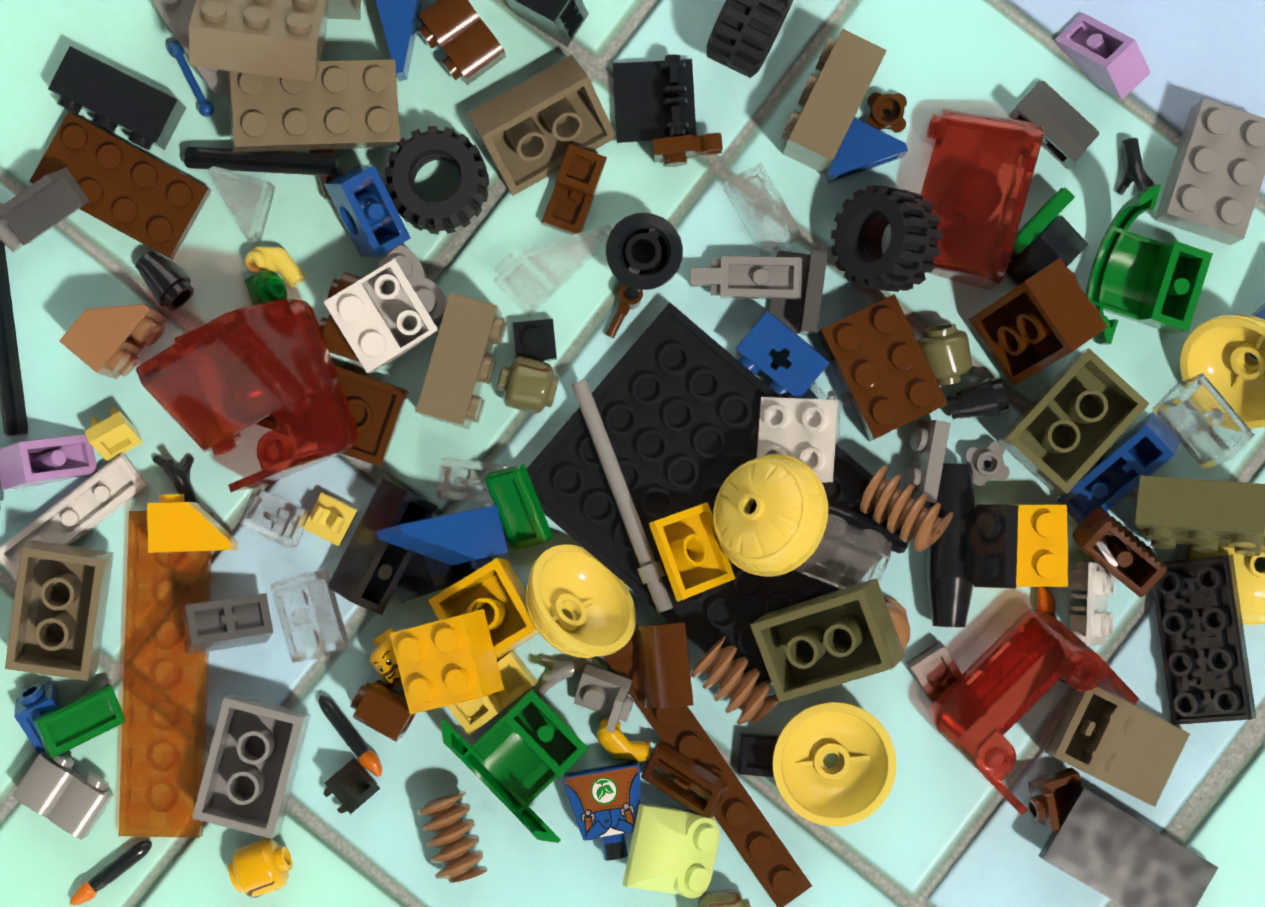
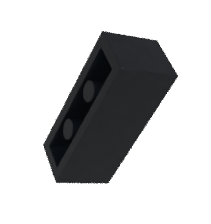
M69 46L48 87V90L59 97L56 102L57 105L76 115H79L81 109L95 115L92 120L93 123L113 133L119 127L130 133L129 141L149 151L152 145L163 150L166 149L186 110V107L178 99Z
M382 478L327 587L348 601L382 615L414 552L379 540L376 531L400 524L430 519L437 505Z

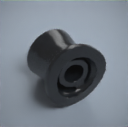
M651 213L632 214L619 221L611 230L606 242L607 264L612 274L628 287L639 290L661 287L670 281L680 268L683 259L681 238L672 224L663 217Z

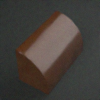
M685 622L636 626L644 708H671L694 705Z

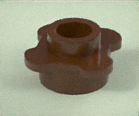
M875 92L868 97L867 104L870 107V118H868L866 124L878 130L891 129L894 133H900L905 129L906 121L903 115L907 99L903 94L881 95ZM888 109L890 115L885 116L883 110Z

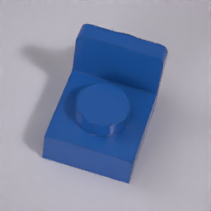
M53 681L43 685L34 684L29 686L16 699L14 717L38 754L44 752L45 748L32 720L61 706L56 698L57 687Z

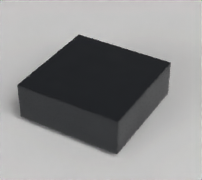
M740 733L737 774L774 778L773 752L779 736Z

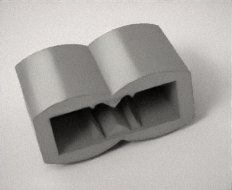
M400 244L377 261L378 268L395 259L433 322L438 326L441 324L448 299L441 289L428 279L427 272L416 255L410 249Z
M46 752L38 755L12 796L26 807L48 818L67 833L82 840L89 835L114 794L107 789L109 783L99 775L88 772L85 776L73 768L75 761L66 754L62 753L54 758H50Z

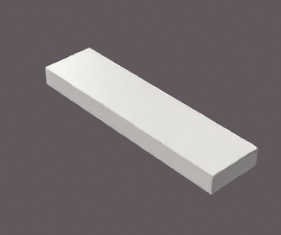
M121 453L0 546V562L16 582L22 546L32 540L71 546L142 492L149 484L126 454Z

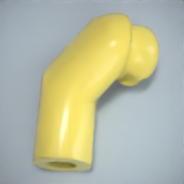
M255 247L245 257V265L251 272L258 273L265 270L278 272L290 288L298 285L306 277L288 252L282 247Z

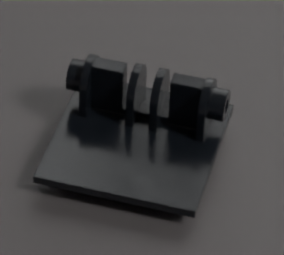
M673 54L666 55L663 61L612 63L617 143L653 141V139L685 135L696 136L692 59H681L680 55Z

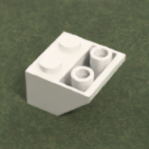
M395 259L324 301L325 306L367 373L375 372L438 331L437 326Z

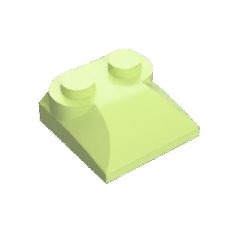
M639 804L622 885L629 888L680 894L690 899L704 894L711 882L720 839V831L715 822V817L700 816L690 810Z

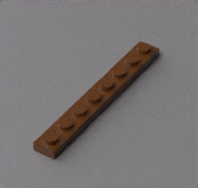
M634 629L631 639L624 647L613 654L604 656V658L616 675L633 680L629 694L634 698L635 703L660 739L729 784L727 790L722 795L723 798L720 804L716 807L717 810L714 816L776 906L784 907L811 888L812 884L689 707L644 708L637 636ZM701 796V798H702L705 802H707V803L709 802L708 800H706L705 798H703V797Z

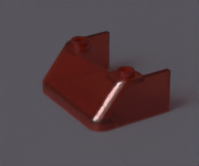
M284 299L232 313L174 338L176 346L210 345L215 342L217 348L229 356H239L250 351L278 428L265 433L258 441L256 453L262 471L228 484L230 492L265 486L345 453L355 445L358 436L357 426L315 313L306 301L301 299Z
M1032 609L1025 612L932 704L929 712V719L933 728L1006 803L1021 815L1028 809L1001 782L1013 770L1016 764L1015 749L1003 735L1061 678L1078 691H1090L1102 682L1110 691L1133 705L1139 700L1136 694L1095 651L1086 646L1080 638L1053 615L1041 609Z

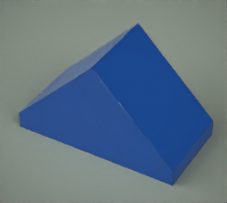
M854 118L825 175L827 183L903 158L908 151L906 143Z

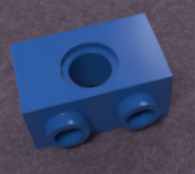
M375 165L356 166L324 184L360 256L377 258L411 239Z

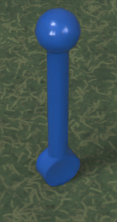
M178 40L169 42L168 52L173 58L176 57L200 104L198 108L199 113L204 117H210L214 113V106L206 101L183 56V47Z

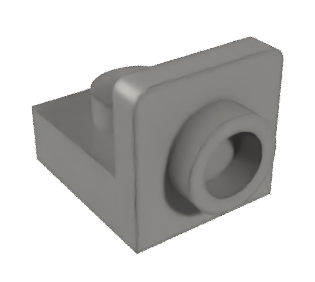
M586 664L574 704L610 716L606 731L614 733L619 719L627 722L634 698L629 697L628 693L633 680Z

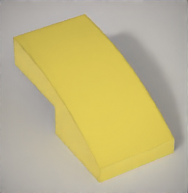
M514 650L498 661L504 690L485 697L447 706L469 736L538 682Z

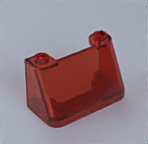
M945 108L940 111L939 115L932 114L926 137L933 139L931 146L933 149L920 195L923 196V200L930 201L934 206L931 213L939 215L941 222L937 225V230L943 231V239L938 240L937 248H942L940 257H934L933 263L936 266L932 273L929 274L986 290H992L1002 282L1015 243L1041 148L1045 126L1027 121Z
M287 298L240 308L223 314L135 369L141 385L203 452L212 451L214 456L225 454L237 448L235 441L242 437L240 432L276 411L288 409L290 415L313 406L311 398L326 391Z

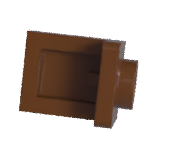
M1071 767L1028 782L1030 798L1027 799V806L1034 821H1038L1051 832L1060 829L1058 819L1062 816L1079 785L1081 786L1079 772Z

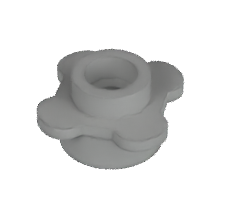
M992 442L986 448L978 449L971 447L966 451L965 460L969 462L974 485L983 486L989 480L1004 481L1008 478L1010 470L1004 464L1002 455L1005 449L1002 444ZM989 460L991 466L989 468L984 467V461Z

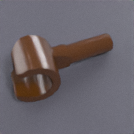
M623 284L620 287L617 312L605 335L614 339L629 310H633L640 305L643 290H640L637 299L630 301L623 295L628 286Z

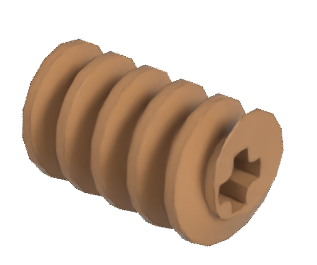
M885 465L876 472L867 485L860 504V510L864 514H870L874 511V521L880 524L888 520V531L895 533L901 529L900 539L906 543L915 538L913 548L918 552L924 551L943 534L953 517V513L950 512L942 519L939 518L938 515L942 505L938 502L929 509L925 508L928 498L926 493H923L915 500L912 499L915 488L913 484H909L903 490L898 489L902 478L899 474L889 481L885 480L888 467Z
M724 636L698 660L691 676L694 678L706 673L707 677L702 687L704 689L714 685L719 687L713 699L717 702L728 697L730 701L725 709L726 713L728 714L740 709L742 712L736 723L741 725L751 721L754 725L765 717L779 702L777 695L773 693L767 696L771 687V683L768 680L755 684L760 675V671L757 668L744 672L748 664V659L745 656L732 660L737 651L735 645L721 648L725 640Z
M466 791L431 800L417 811L418 815L431 816L432 819L422 826V830L436 833L435 837L426 842L427 847L440 848V852L431 858V863H444L445 866L435 874L436 879H448L451 883L468 880L487 872V867L474 865L483 858V852L480 850H470L471 847L479 842L478 835L465 834L475 825L473 819L461 818L470 811V804L457 802L466 794Z

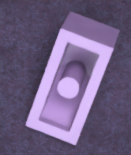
M1082 13L1054 39L1061 50L1096 86L1121 100L1151 73L1135 39L1085 13Z
M86 434L18 442L0 449V482L2 491L39 486L92 475L98 472L94 449L89 443Z

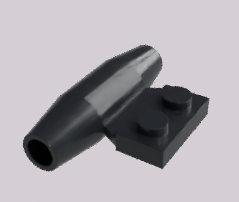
M943 463L937 502L942 506L938 517L942 519L950 512L953 513V517L939 539L927 548L926 583L932 626L965 627L973 586L1016 589L1019 505L975 504L970 465ZM929 503V508H931L936 503Z

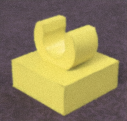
M114 406L109 408L112 416L101 422L96 417L91 418V427L85 430L89 443L107 462L143 443L138 430Z
M321 492L303 529L341 547L359 510Z

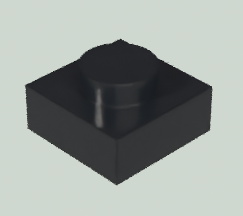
M553 319L513 322L516 358L525 357L537 361L557 360Z

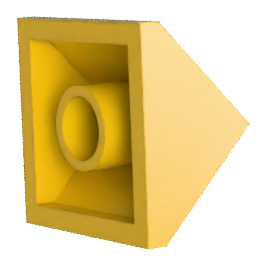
M708 502L648 523L677 602L736 579L729 559L723 552L716 536L713 515Z

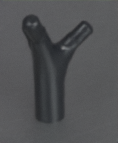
M1129 138L1122 141L1126 163L1123 181L1116 192L1119 195H1123L1133 181L1139 192H1141L1145 188L1154 185V182L1147 175L1143 167L1138 138Z
M156 455L153 458V462L159 465L169 476L177 493L184 494L185 502L200 504L190 480V469L194 458L187 456L182 468L179 469L172 459L166 461Z

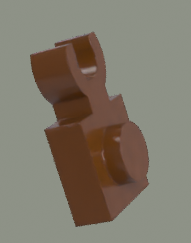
M710 133L695 137L693 135L653 139L652 146L654 163L663 162L664 167L682 166L687 164V159L694 158V156L721 154L723 150L721 133Z

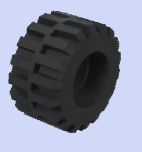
M726 0L710 34L706 46V56L749 78L753 77L759 72L769 54L793 0Z
M428 126L427 132L421 133L419 129L412 131V138L407 141L402 138L397 143L399 149L396 153L391 151L388 157L390 165L385 167L384 176L387 179L385 187L400 216L406 222L411 223L414 228L420 231L423 229L428 230L430 234H439V231H446L449 234L456 232L455 228L462 225L465 228L471 224L470 219L474 215L478 217L482 212L481 206L483 202H487L489 195L487 191L490 185L489 176L480 151L476 145L470 142L468 137L462 133L461 135L455 134L454 129L448 127L441 131L436 126ZM434 160H446L454 163L461 174V183L456 193L449 199L441 202L423 200L416 193L414 187L418 171L425 164Z
M883 185L866 186V190L858 189L853 193V200L846 199L842 204L843 212L837 213L834 219L837 222L836 230H831V238L835 239V245L831 247L832 256H838L835 264L839 271H845L844 278L849 282H855V285L860 287L893 292L913 289V284L920 285L926 280L924 273H932L936 265L933 263L934 257H940L942 249L937 248L938 240L943 239V231L937 230V225L941 222L939 215L931 213L934 206L930 201L923 200V196L918 193ZM890 224L891 239L886 252L883 254L882 237L886 227Z

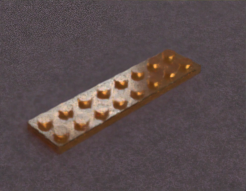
M129 511L118 836L200 838L203 836V821L192 819L205 770L209 651L186 655L184 647L186 629L185 626L181 625V617L184 612V605L210 601L212 551L148 553L147 511Z

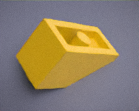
M184 494L159 495V503H147L148 553L239 550L238 541L198 503L185 502Z

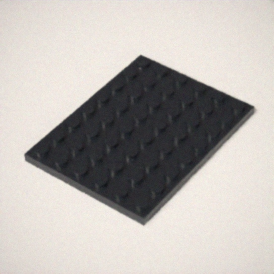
M669 302L595 388L592 395L655 561L660 560L665 573L662 579L673 608L660 614L669 622L684 621L686 636L705 653L725 636L721 648L729 645L737 647L732 660L745 656L748 659V664L744 672L754 668L760 671L755 684L765 680L772 683L750 625L766 613L854 586L886 548L826 526L817 549L806 562L793 571L773 577L757 576L741 570L729 560L736 579L684 600L676 601L648 523L707 502L713 515L716 496L725 479L740 465L757 458L761 397H782ZM579 407L526 470L544 514L657 611L647 583L642 584L637 569L641 567ZM837 444L835 445L833 482L822 483L827 495V501L873 519L874 511L870 514H864L860 510L864 491L873 475ZM756 501L750 508V514L756 510Z

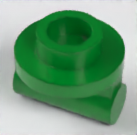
M265 270L244 279L258 318L268 316L274 310L285 305L287 301L286 285L274 272Z

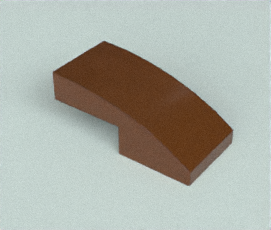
M572 144L568 145L555 180L553 193L542 219V225L580 238L607 157Z
M940 641L906 662L954 736L988 714L972 686L964 678L948 650Z

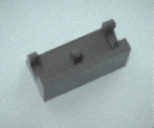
M267 593L184 605V612L181 617V625L185 626L186 639L184 641L186 655L266 643L274 633Z

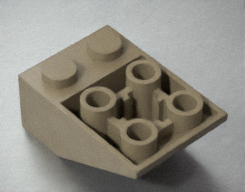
M1079 680L1045 749V753L1155 807L1190 733L1096 685Z

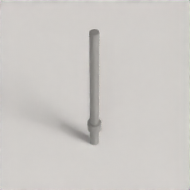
M587 379L572 384V388L641 567L637 571L642 584L647 583L658 613L672 609L673 606L662 579L665 576L660 560L655 561Z

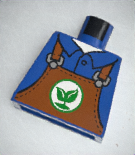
M639 761L563 774V784L584 841L600 838L603 857L606 861L628 856L625 834L633 833L640 804L641 771Z

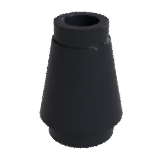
M153 251L144 254L137 261L135 268L140 272V275L160 306H166L169 310H176L183 306L193 295L194 288L190 285V278L157 256Z
M989 376L954 393V395L947 396L953 420L958 418L1000 415V411L1009 409L1001 378L990 380Z

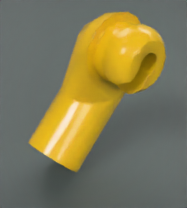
M610 717L601 720L599 724L600 729L597 731L598 742L612 758L648 762L650 742L627 740L620 731V721H618L614 733L606 731Z

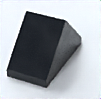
M1061 215L1033 240L1020 255L1007 264L1002 271L1018 286L1059 258L1062 259L1067 267L1089 244Z
M416 554L411 557L396 589L401 603L448 588L475 572L476 569L470 570L468 562L450 565L421 554Z

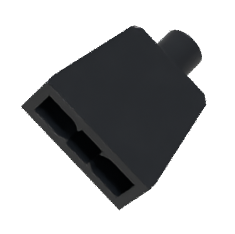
M506 0L511 10L517 16L568 47L589 15L582 0Z

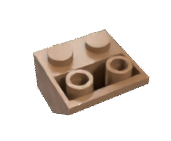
M145 304L85 309L59 342L96 373L117 379L120 375L125 377L135 368L139 362L137 355L146 344L151 346L162 336L165 331L163 324L168 317Z

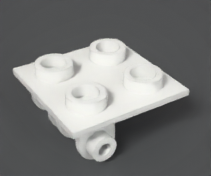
M761 397L757 458L770 454L791 456L813 469L822 483L833 482L839 400Z
M1076 562V570H1072V590L1088 591L1087 595L1071 594V598L1087 599V607L1071 606V610L1087 611V615L1071 614L1070 635H1074L1073 643H1083L1086 646L1106 644V636L1111 637L1113 632L1112 612H1107L1108 596H1113L1115 578L1098 563Z

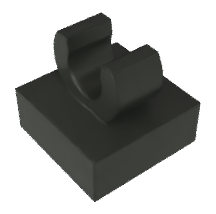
M353 758L324 783L327 787L323 794L328 797L333 793L342 804L337 811L339 813L348 811L351 815L373 796L380 787L358 761Z

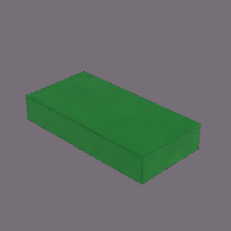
M1066 187L1060 188L1002 247V251L1011 260L1020 255L1075 196Z
M524 464L493 471L484 477L493 502L498 506L500 519L513 551L547 543L552 539V532Z
M109 684L32 720L45 751L50 758H54L127 722L113 688Z

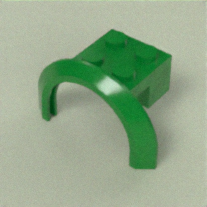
M1159 184L1145 188L1120 208L1110 223L1097 250L1085 294L1090 302L1098 308L1102 320L1108 327L1092 338L1097 344L1108 345L1112 343L1119 321L1116 319L1108 320L1107 316H1104L1103 311L1168 333L1189 331L1213 253L1178 241L1161 243L1127 231L1140 214L1154 209L1161 188Z
M529 689L472 746L442 719L440 723L443 743L492 791L537 840L559 843L561 839L528 805L557 777L560 778L589 749L532 689Z

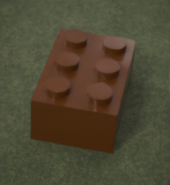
M1061 258L968 319L1013 386L1075 351L1108 328L1102 320L1098 308L1087 298L1077 283L1076 276L1066 267Z
M895 294L830 324L817 333L869 442L948 404Z

